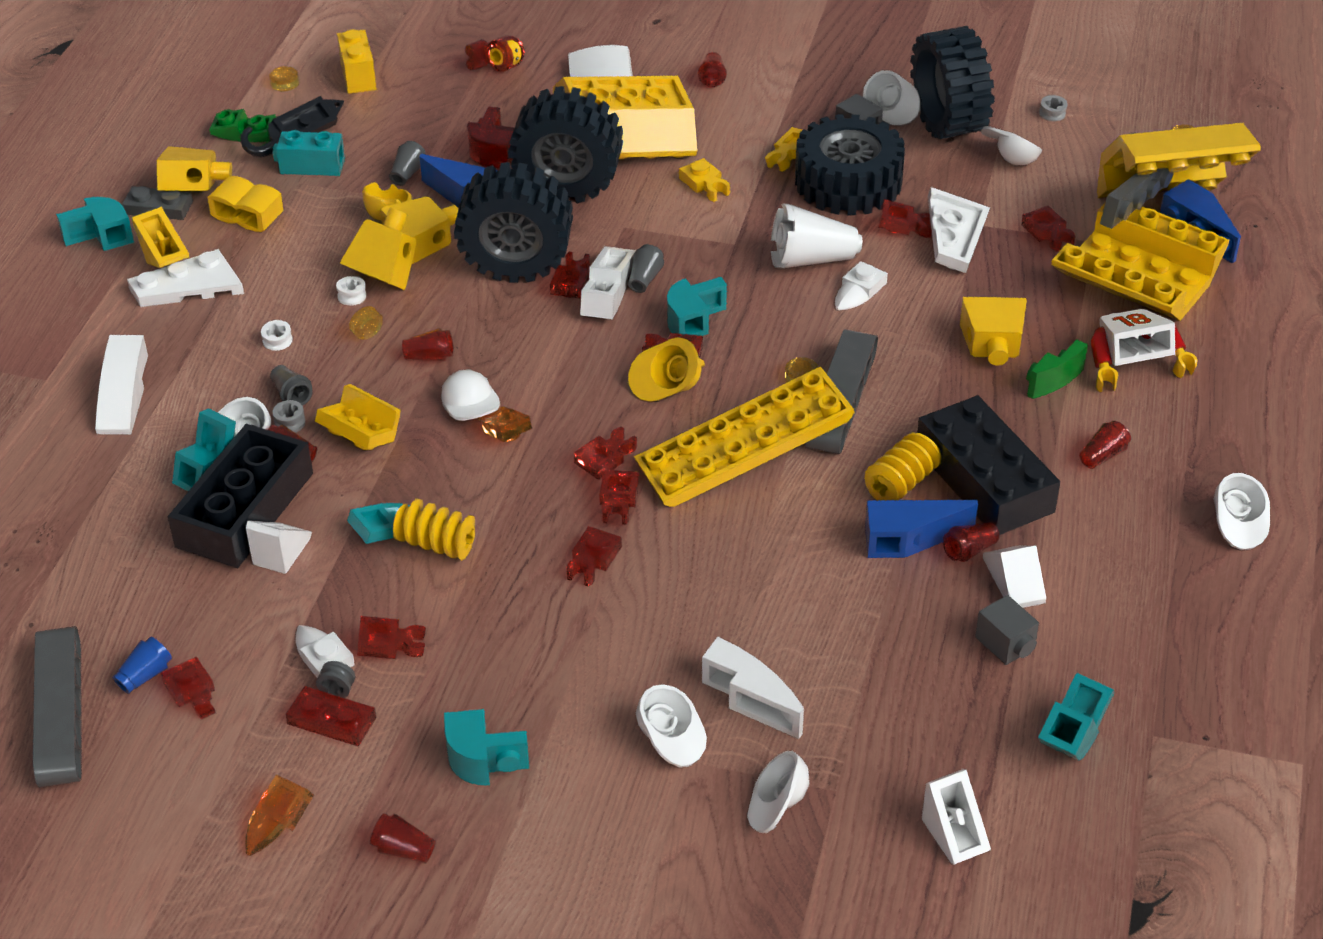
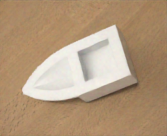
M860 261L842 278V286L835 297L836 310L851 309L868 301L887 284L888 273Z
M298 626L296 632L297 651L301 659L317 678L321 674L320 671L323 664L328 661H339L347 664L349 667L355 665L353 654L334 632L327 634L313 627Z

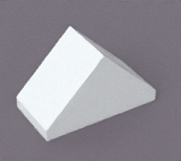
M247 521L246 524L253 565L284 574L288 572L310 540L312 534L311 531L278 522Z
M1036 545L1013 546L983 553V560L1003 597L1009 595L1022 608L1046 603V594Z
M962 769L926 783L922 821L950 863L957 864L991 850L967 770Z

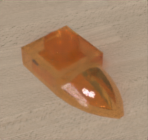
M500 406L497 411L477 418L483 424L485 434L502 442L514 441L520 437V434L532 429L530 416L507 407Z
M276 774L250 818L245 840L246 854L251 856L268 847L286 828L293 831L313 799L314 794L308 789Z

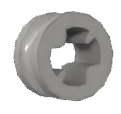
M1048 95L1041 100L1039 114L1043 119L1059 121L1065 118L1068 104L1063 97Z
M286 400L278 403L273 408L275 428L279 432L286 434L296 433L305 426L304 409L301 403L294 400Z

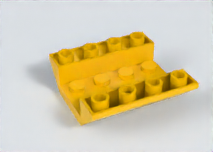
M678 76L563 77L553 86V94L555 87L564 86L565 93H571L572 87L581 89V96L587 97L589 92L597 95L595 103L598 105L603 101L610 105L608 115L615 112L619 118L617 126H622L623 146L619 159L665 156L682 158L684 156L697 155L694 107Z
M1244 123L1119 135L1101 153L1097 196L1098 198L1107 197V195L1136 173L1138 175H1148L1157 172V169L1168 168L1169 172H1173V177L1168 187L1162 188L1160 191H1169L1188 179L1208 191L1214 190L1221 181L1227 178L1224 162H1230L1232 166L1249 163L1250 159L1261 151L1260 144Z
M1104 203L1097 211L1094 232L1080 247L1067 243L1052 259L1051 265L1065 275L1181 321L1209 287L1228 247L1229 239L1143 206L1139 210L1133 211L1127 220H1122L1111 229L1100 224L1105 207Z

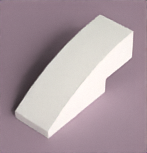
M604 246L590 266L589 280L581 290L580 315L613 319L624 296L636 250Z
M144 335L109 336L99 384L96 434L132 433L144 391L142 376L148 358Z
M717 637L702 657V683L729 694V709L799 739L803 734L804 707L791 689L760 660L740 647Z

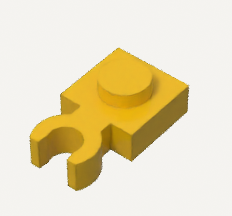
M791 127L774 144L775 150L769 152L765 157L768 168L771 169L777 163L779 170L782 172L789 168L790 161L796 159L797 138H800L802 129Z
M704 158L679 168V179L696 193L703 190L706 191V196L710 201H717V192H722L726 196L730 195L729 182L722 179V173Z

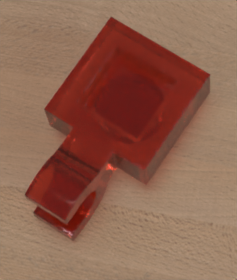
M197 656L161 672L163 684L179 707L190 702L201 720L216 713L209 701L212 699L210 693L215 691L213 680Z

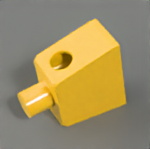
M168 146L156 160L157 190L207 191L210 190L216 180H225L227 177L232 176V163L216 161V153L213 150Z
M422 197L380 208L382 225L390 207L408 214L401 232L415 238L417 241L412 264L451 243L450 226L455 225L458 213L456 205L440 209L430 197Z
M390 207L383 225L366 219L341 259L340 264L405 290L417 244L415 238L401 232L408 214Z
M963 297L960 327L972 356L988 357V361L996 366L1005 364L1008 358L1019 356L1026 298Z

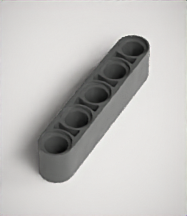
M844 329L827 375L856 413L875 359L878 335ZM855 413L847 423L806 442L805 447L841 454Z
M76 626L37 631L35 633L33 770L35 781L39 788L79 782L82 778L81 643Z

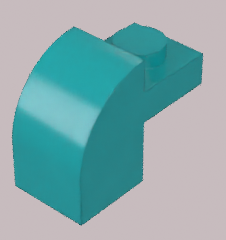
M85 198L84 207L56 214L62 239L66 246L93 238L98 239L103 251L134 243L129 217L124 207L112 198Z
M722 277L692 286L684 278L672 285L667 293V325L675 338L680 337L691 340L709 334V315L727 309V283Z
M209 408L200 411L195 444L175 452L172 483L189 491L234 438L236 421Z
M1076 673L1062 703L1055 701L1038 736L1039 741L1078 761L1082 760L1099 733L1098 727L1115 694L1114 689Z
M484 709L444 713L448 762L453 772L464 781L485 786L490 785L489 772H512L530 769L527 731L487 734Z

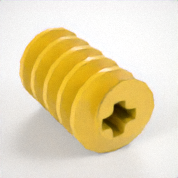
M912 432L906 434L901 441L897 442L893 448L879 457L865 471L864 479L869 493L875 500H899L903 498L907 491H911L916 484L920 483L925 476L931 474L933 469L941 464L940 450L930 438L921 433Z
M415 499L410 507L407 504H403L396 512L393 522V537L397 541H406L409 545H419L422 549H432L437 554L445 553L450 558L458 557L462 561L469 555L474 542L475 517L468 515L462 523L461 512L454 511L449 518V509L447 507H441L436 514V505L434 503H428L423 509V501Z

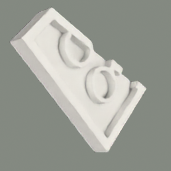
M931 187L928 194L935 262L950 269L966 273L990 207Z
M219 249L204 252L199 256L175 262L169 266L151 272H144L139 276L127 279L129 289L140 307L181 302L184 296L198 294L202 295V299L215 298L214 292L229 290L232 291V295L244 294L241 281Z

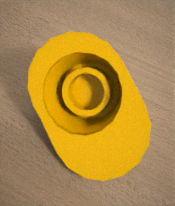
M680 337L669 339L645 350L635 358L628 373L629 386L633 394L639 399L649 402L658 401L678 392L690 390L700 379L705 362L698 357L694 345L689 340Z

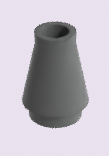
M407 141L400 145L392 171L389 174V179L396 185H405L407 180L420 168L419 156L421 154L426 155L425 149L414 141Z
M646 244L635 251L631 276L628 282L631 290L638 293L645 292L648 285L663 268L664 255L659 248Z
M278 365L273 368L270 373V379L275 384L282 401L294 400L305 405L311 399L312 384L306 376L294 372L284 365Z

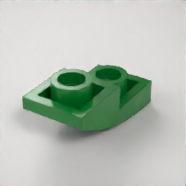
M226 109L216 114L209 131L213 136L240 142L243 130L252 127L253 131L248 136L249 142L270 141L267 134L268 125L272 119L276 118V115H255L248 118L244 109L233 111Z
M1076 339L1067 350H1061L1058 356L1047 352L1038 363L1034 362L1026 376V380L1029 382L1027 396L1034 399L1050 394L1074 380L1084 370L1088 344Z

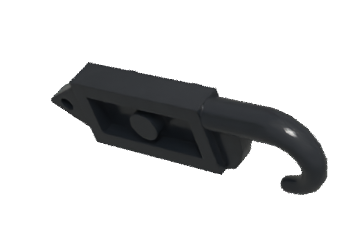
M319 96L272 119L267 129L270 142L261 146H254L249 142L248 136L253 129L248 127L243 130L240 136L242 148L252 156L266 157L273 154V146L279 142L282 131L322 132L336 125L337 116L343 107L344 100H329Z

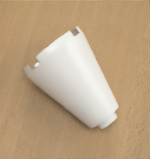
M782 204L783 209L778 208L771 241H776L777 251H771L772 262L776 268H791L851 260L855 257L856 253H860L862 249V235L858 234L856 227L790 204Z

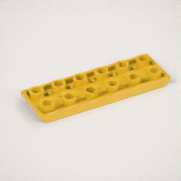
M820 366L634 456L663 504L675 507L847 423L855 412L854 408Z

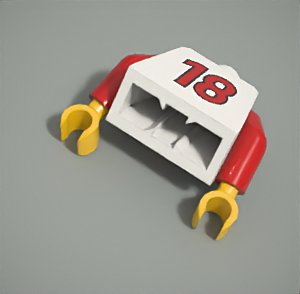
M1145 309L1112 313L1100 317V327L1095 329L1090 343L1095 367L1099 368L1096 380V389L1099 392L1103 390V381L1112 383L1113 391L1116 389L1118 372L1110 367L1111 364L1118 366L1175 355L1177 360L1173 367L1174 375L1182 378L1186 369L1190 375H1193L1198 362L1197 357L1190 352L1184 351L1186 345L1175 326V322Z

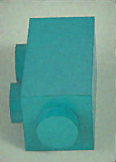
M282 131L279 142L273 146V159L279 164L280 174L340 176L345 161L342 133Z

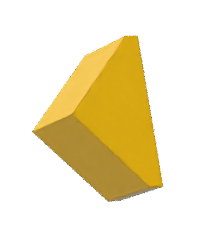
M162 207L132 217V223L147 264L161 268L189 257V252Z

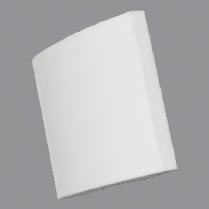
M595 46L568 54L570 77L633 76L630 51L627 46Z

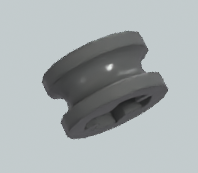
M339 661L324 663L320 671L321 674L316 680L318 690L325 696L334 699L347 697L350 693L351 685H353L356 678L353 669Z

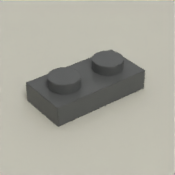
M132 186L122 206L127 215L133 216L162 207L168 219L184 220L193 203L192 193L189 191H160L156 188L145 186Z

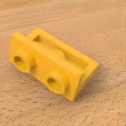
M348 384L343 388L340 403L317 409L315 422L328 428L327 430L331 434L343 436L354 442L357 448L372 450L374 447L394 442L401 411L364 390Z

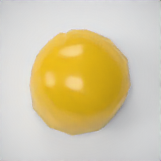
M372 182L364 186L362 191L366 211L373 219L382 221L380 208L412 200V195L407 190L398 189L394 184H391L389 189L382 190L379 188L378 183Z

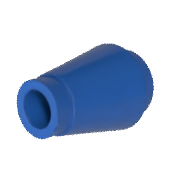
M150 636L146 641H139L112 678L124 692L129 694L132 690L168 668L167 663L172 659V656L157 639Z

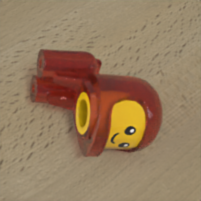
M512 35L494 39L489 43L485 40H478L465 47V53L470 57L466 61V66L469 70H475L490 64L496 71L504 72L518 66L523 61L525 49L522 42Z

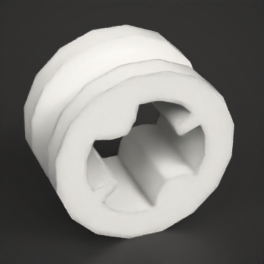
M344 277L336 284L338 300L344 305L360 304L367 297L365 281L360 277Z
M269 321L261 329L263 345L269 350H283L292 343L291 328L285 321Z

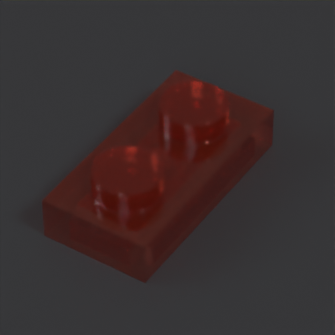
M307 686L303 687L286 713L288 725L359 747L377 718L375 707Z

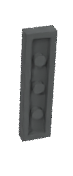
M1168 168L1157 169V172L1148 175H1138L1137 173L1107 195L1100 224L1112 229L1122 220H1127L1133 211L1139 210L1148 199H1153L1158 191L1168 187L1173 177V172H1169Z

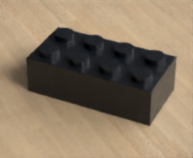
M979 395L919 417L917 433L930 438L937 445L941 453V464L934 470L961 500H978L977 517L995 537L1056 512L1061 481Z
M246 423L167 516L175 548L239 568L251 553L246 532L247 521L275 522L312 476L313 469L308 442Z

